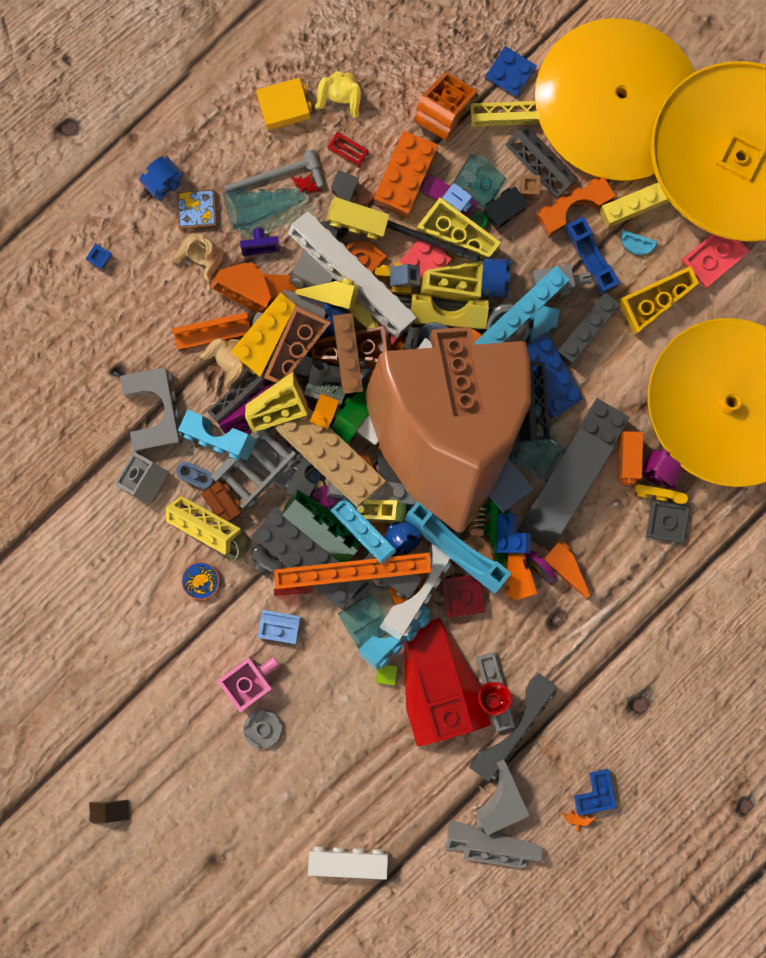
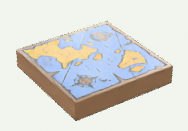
M214 189L177 191L179 229L217 227Z

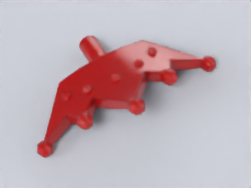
M309 174L304 179H302V176L298 179L291 177L295 187L301 188L300 193H303L304 190L309 193L322 191V189L316 187V182L311 183L312 174Z

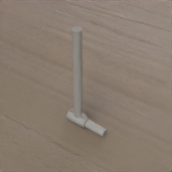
M309 150L305 152L303 160L225 185L224 189L228 193L304 167L313 172L318 188L324 187L325 184L315 150Z

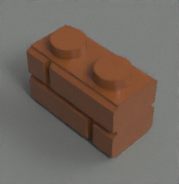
M218 481L201 493L213 513L222 519L232 522L243 514L240 510L242 509L240 507L241 503L237 498L233 500L230 495L232 490L227 483L222 484V482Z

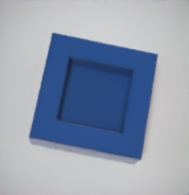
M95 243L86 257V261L103 270L113 254Z

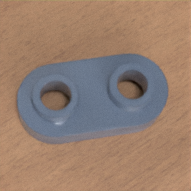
M182 462L177 467L176 473L181 480L200 489H208L214 482V479L211 477L212 474L208 470L190 462ZM185 469H190L189 475H184ZM203 476H206L208 479L206 483L201 482Z

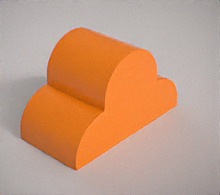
M445 72L422 95L417 105L418 111L413 122L447 141L478 90Z

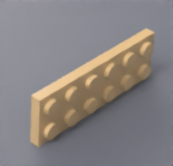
M307 407L306 416L276 425V430L357 508L385 485L386 480L330 427L326 429L310 422L313 411L309 407Z

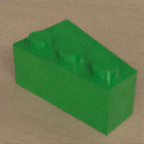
M366 381L362 385L363 391L353 392L351 394L353 397H348L342 405L344 408H339L333 416L336 420L331 429L347 444H349L353 436L355 437L357 430L367 416H369L365 392L369 383Z

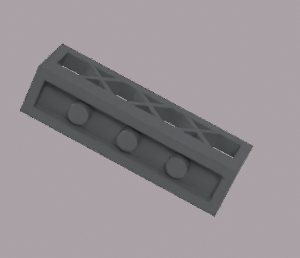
M527 125L520 128L506 144L534 175H540V181L556 198H559L568 187L578 180L571 170ZM517 138L523 143V150H519L513 145ZM527 153H533L536 156V163H531L528 160ZM540 166H545L549 170V176L541 174ZM553 180H559L564 186L558 191L554 187Z
M266 366V370L261 377L251 372L244 376L207 410L210 416L220 424L267 386L275 383L264 378L269 366ZM248 382H251L247 388H244ZM234 395H237L234 400L230 401ZM222 408L221 412H219L217 415L214 414L216 411Z

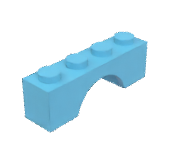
M187 410L178 431L184 434L183 437L192 442L195 439L199 440L198 444L209 448L211 445L214 447V451L223 455L224 452H228V456L237 461L240 458L248 460L257 439L234 428L223 436L214 437L211 430L212 421L200 414Z
M422 604L419 608L422 612L418 619H412L409 624L412 626L407 636L403 635L400 640L394 636L388 638L372 636L359 649L360 657L376 671L384 668L389 663L390 658L394 654L397 655L403 649V645L407 641L414 639L421 627L427 626L431 618L430 610Z

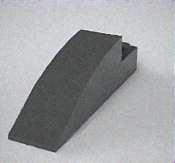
M595 399L517 530L519 533H531V540L549 551L551 550L612 452L615 442L630 419L629 416L602 400Z

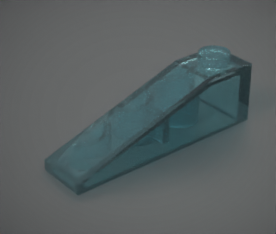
M300 188L276 189L275 192H268L265 189H259L258 192L248 193L247 189L223 192L228 219L234 230H244L247 227H252L306 200L305 195L300 193Z

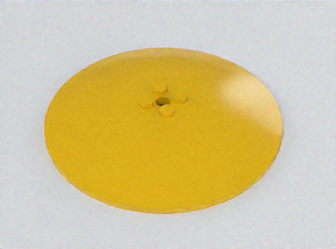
M747 61L723 62L692 73L668 94L656 115L652 128V165L665 196L691 223L704 231L726 239L749 242L766 241V65ZM736 154H743L745 156V160H738Z

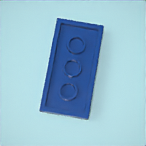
M543 333L529 342L527 348L530 363L545 362L548 413L550 418H555L581 401L583 397L548 333ZM539 366L533 367L535 378L539 375ZM536 386L535 391L539 396L541 394L540 388Z

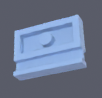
M262 610L257 638L296 644L301 616Z

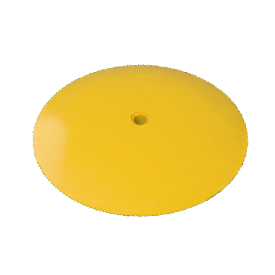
M620 18L588 22L571 30L557 41L541 65L535 88L536 111H539V123L553 148L567 162L587 174L614 181L638 180L655 174L651 159V134L656 115L673 88L683 79L694 73L695 70L681 48L672 39L654 27L634 20ZM617 94H622L624 98H619Z
M718 318L695 324L673 338L663 349L653 366L648 384L647 402L654 432L663 448L670 452V457L681 463L680 466L690 474L704 481L729 487H747L766 482V327L752 321L736 318ZM727 400L733 403V407L728 406Z

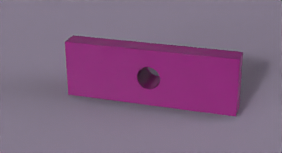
M430 174L420 192L437 201L445 195L451 186ZM472 199L470 209L466 213L462 212L467 218H470L478 206V203Z

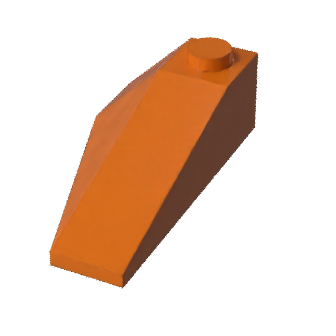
M507 553V570L511 572V575L506 580L507 587L504 588L507 598H511L512 601L537 594L531 571L526 568L527 562L524 553Z

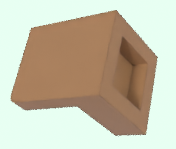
M521 175L519 192L525 200L539 199L540 175Z

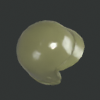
M241 529V533L231 540V550L228 554L224 555L232 559L233 562L242 558L249 550L250 539L244 530ZM223 530L222 532L228 535L232 531Z

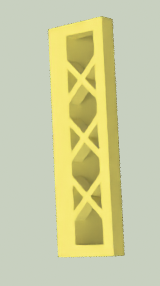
M535 101L470 103L471 127L540 124L539 111H529L533 106H536ZM496 107H501L505 113H492V111ZM514 107H520V108H521L522 110H524L525 112H510V111H511ZM474 108H483L487 113L475 114Z
M180 496L166 507V522L224 555L228 554L231 550V540L241 533V529L183 496ZM184 504L188 508H178V506ZM192 513H200V514L203 515V516L195 517V516H193V515H191V514H192ZM214 521L218 525H209L206 522ZM221 530H230L232 532L227 535L221 532Z

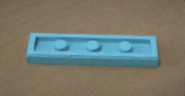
M346 498L330 510L381 564L396 553V549Z

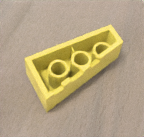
M442 198L437 200L417 226L418 232L457 247H465L467 251L480 255L479 259L481 260L492 258L501 244L500 241Z

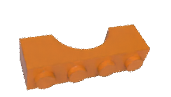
M604 177L601 179L595 178L588 183L587 187L583 189L579 187L572 192L571 196L567 198L563 196L555 201V205L551 207L547 205L540 209L537 220L549 238L565 228L566 213L570 208L575 205L586 204L598 210L603 205L612 202L615 194Z

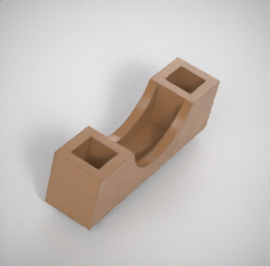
M353 313L332 315L342 393L363 391Z

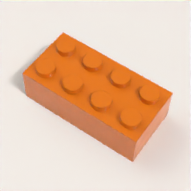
M403 130L374 196V205L409 218L420 189L438 152V144Z

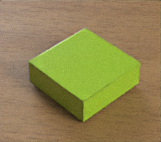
M386 665L384 668H380L377 671L376 683L395 685L398 666Z

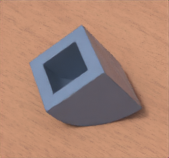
M411 264L390 267V286H420V267Z

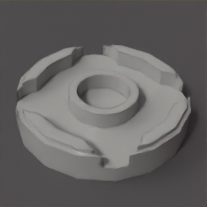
M259 710L247 717L244 723V735L250 745L266 749L279 741L282 735V724L275 713L269 710Z

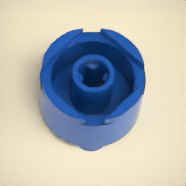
M166 155L165 158L161 156L147 167L148 172L146 175L142 173L139 181L151 195L161 201L171 189L176 190L182 184L180 179L183 177V172Z
M484 258L481 296L508 298V287L505 286H508L510 280V272H506L510 271V260Z

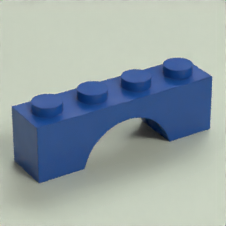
M583 216L568 224L565 232L586 271L590 272L591 280L599 295L602 296L605 292L608 293L617 288L620 281L612 267L606 263L600 254L593 232L585 217Z

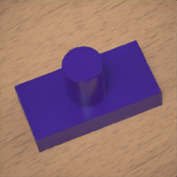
M263 228L253 229L254 239L240 241L243 256L280 252L278 236L265 237Z

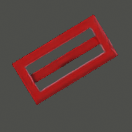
M336 132L327 147L328 150L359 168L369 153L368 149L339 132ZM337 138L361 151L362 155L336 141ZM333 145L338 146L339 148H341V149H343L344 151L350 153L351 155L355 156V157L358 158L359 160H356V159H354L353 157L347 155L346 153H344V152H342L341 150L337 149V148L334 147Z

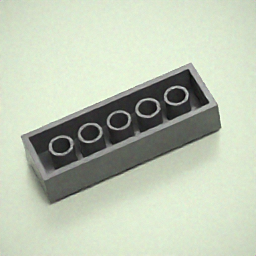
M277 507L272 510L251 536L290 568L339 563L338 560L282 515L283 512ZM366 580L312 586L343 610Z

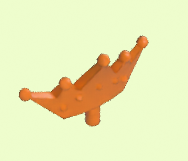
M570 810L569 815L561 812L569 824L576 825V831H579L580 825L587 826L596 819V817L589 818V814L578 816L577 812L573 814L572 810Z

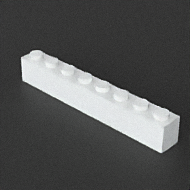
M307 211L292 223L288 234L336 281L343 280V278L355 280L354 283L360 285L357 301L382 326L384 325L392 336L397 339L408 330V326H412L417 318L409 308H406L400 302V299L393 295L386 288L385 284L380 282L369 269L365 268L359 262V259L346 249L343 243L339 242L328 229H325L315 216H312Z

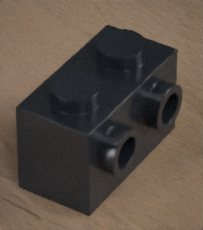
M516 186L512 189H505L500 194L501 197L496 200L493 198L485 204L486 207L483 213L496 231L528 208L529 204Z

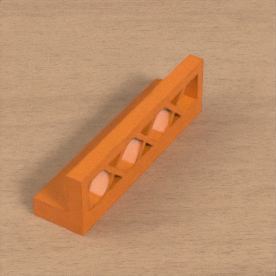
M245 312L172 328V332L176 339L177 349L180 351L208 345L218 338L231 340L243 337L251 328L249 316Z

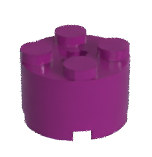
M661 449L660 452L653 450L642 466V472H644L642 475L658 486L664 484L667 485L665 489L674 490L685 469L680 466L681 463L670 457V452Z

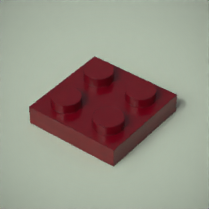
M472 575L441 580L447 618L485 612L481 583Z

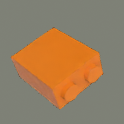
M623 431L618 437L617 481L622 482V485H634L642 479L643 432Z

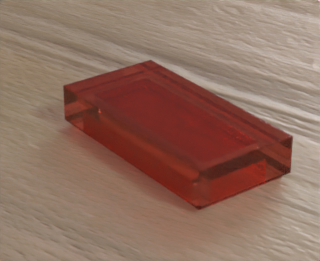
M312 585L274 589V596L314 593Z

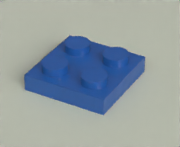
M505 46L486 74L485 79L517 98L537 65Z

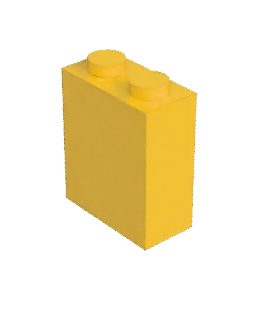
M300 78L256 90L267 131L310 119L309 112L313 111L310 101L305 99V95L308 93L305 83L301 84Z

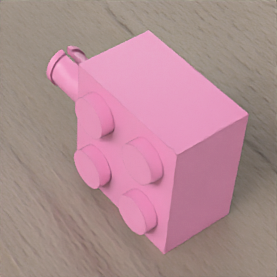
M273 656L259 667L251 657H248L217 680V682L238 711L242 712L273 689L267 680V675L280 667V664Z

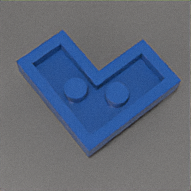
M498 514L497 553H531V533H517V514Z
M609 769L588 772L592 792L573 795L577 815L616 808Z

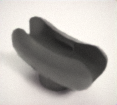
M256 545L252 549L251 555L256 560L253 567L261 574L266 575L268 571L274 574V570L284 569V563L271 557L262 545Z

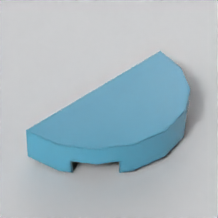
M622 230V245L633 255L642 256L649 254L658 244V241Z

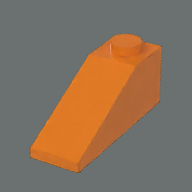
M564 542L562 544L556 543L544 559L561 578L584 598H588L590 593L574 555L570 552L572 549Z

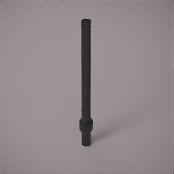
M390 220L387 222L386 227L451 252L458 258H466L474 262L479 261L480 255L467 251L465 247L454 246Z

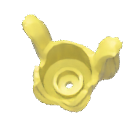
M339 71L330 77L322 78L318 85L315 109H323L327 99H330L337 103H349L352 117H360L361 88L357 84L354 75L349 72L343 73Z

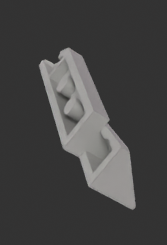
M453 820L449 821L445 850L465 851L464 859L516 868H524L532 860H542V846L495 832L486 835L484 829L480 830L474 826Z

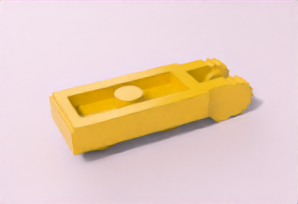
M640 484L633 485L632 491L637 492V496L648 498L650 494L655 495L656 500L667 501L670 498L673 503L684 504L688 502L686 493Z

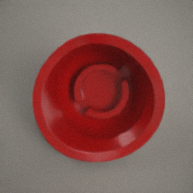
M489 682L480 688L478 703L487 714L493 716L500 715L510 707L512 694L505 685L499 682Z

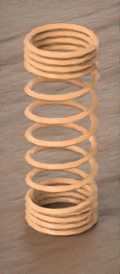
M478 512V514H476L475 516H478V515H486V514H485V513ZM474 517L476 519L471 522L477 525L470 526L474 529H470L469 535L484 536V529L472 526H484L485 524L473 521H484L486 519Z

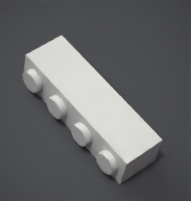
M314 846V849L309 850L308 876L387 880L388 853H384L383 849H372V852H364V848H353V851H345L344 847H333V850H325V846Z

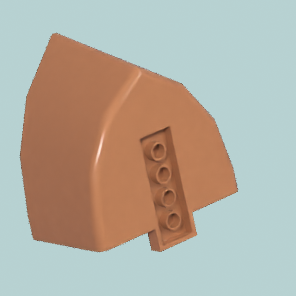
M471 327L432 330L430 334L432 348L395 350L381 353L365 392L368 413L385 460L412 498L459 533L466 529L495 490L531 405L530 357L526 342L517 341L475 345Z

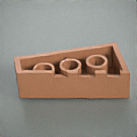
M296 305L264 378L277 383L292 373L332 320Z

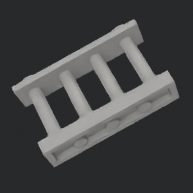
M273 427L250 434V436L257 439L251 454L271 473L264 481L244 463L245 460L242 458L237 461L228 457L211 475L216 482L226 481L244 500L240 505L242 509H247L248 507L251 509L258 502L257 498L288 466L292 467L298 460L296 458L299 455L297 451H292L289 454L270 435V430ZM261 439L263 441L266 440L285 459L277 468L257 449V444ZM235 467H239L258 487L251 495L231 476L230 472Z

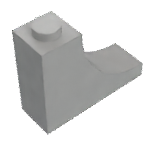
M504 759L497 762L499 783L496 792L488 803L476 810L478 818L475 821L480 830L484 829L486 835H490L529 816Z

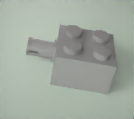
M571 264L558 266L570 279V282L555 297H558V299L568 298L575 286L591 284L590 272L573 275ZM554 267L533 271L530 278L531 288L542 280Z

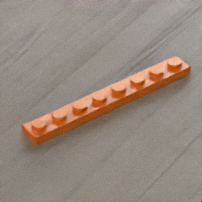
M430 553L390 557L383 564L377 559L276 569L274 570L276 589L430 573L432 568Z

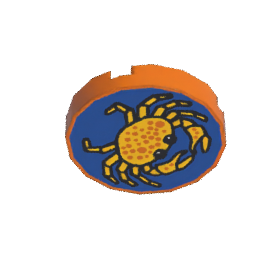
M196 562L185 569L182 574L181 584L189 597L196 600H205L216 594L220 585V577L214 566L206 562Z

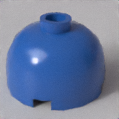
M408 522L392 523L388 526L387 532L384 535V538L396 549V553L391 557L399 556L403 552L405 555L420 544L421 540L419 537L423 538L418 529Z

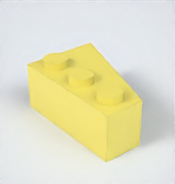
M483 261L426 270L421 276L420 294L468 302L469 299L478 300L481 297Z
M292 372L246 404L245 418L253 433L306 416L307 401Z

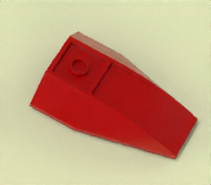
M440 618L431 620L427 626L421 627L417 631L414 639L404 644L406 711L417 747L474 732L491 725L489 715L483 711L478 703L480 685Z

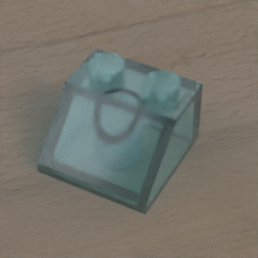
M470 154L453 183L470 194L472 200L476 201L480 207L485 208V204L495 198L506 177L485 157Z
M371 594L338 613L359 649L372 636L382 638L389 634L380 628L385 616Z

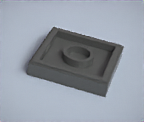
M652 499L645 537L684 544L690 506Z

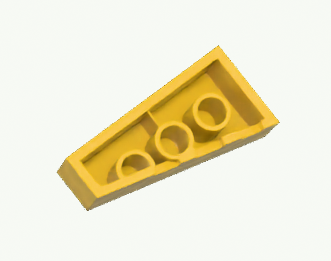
M283 291L231 350L232 354L259 377L262 376L294 307L297 305Z

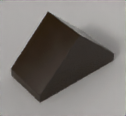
M129 800L89 802L90 822L110 823L129 820Z

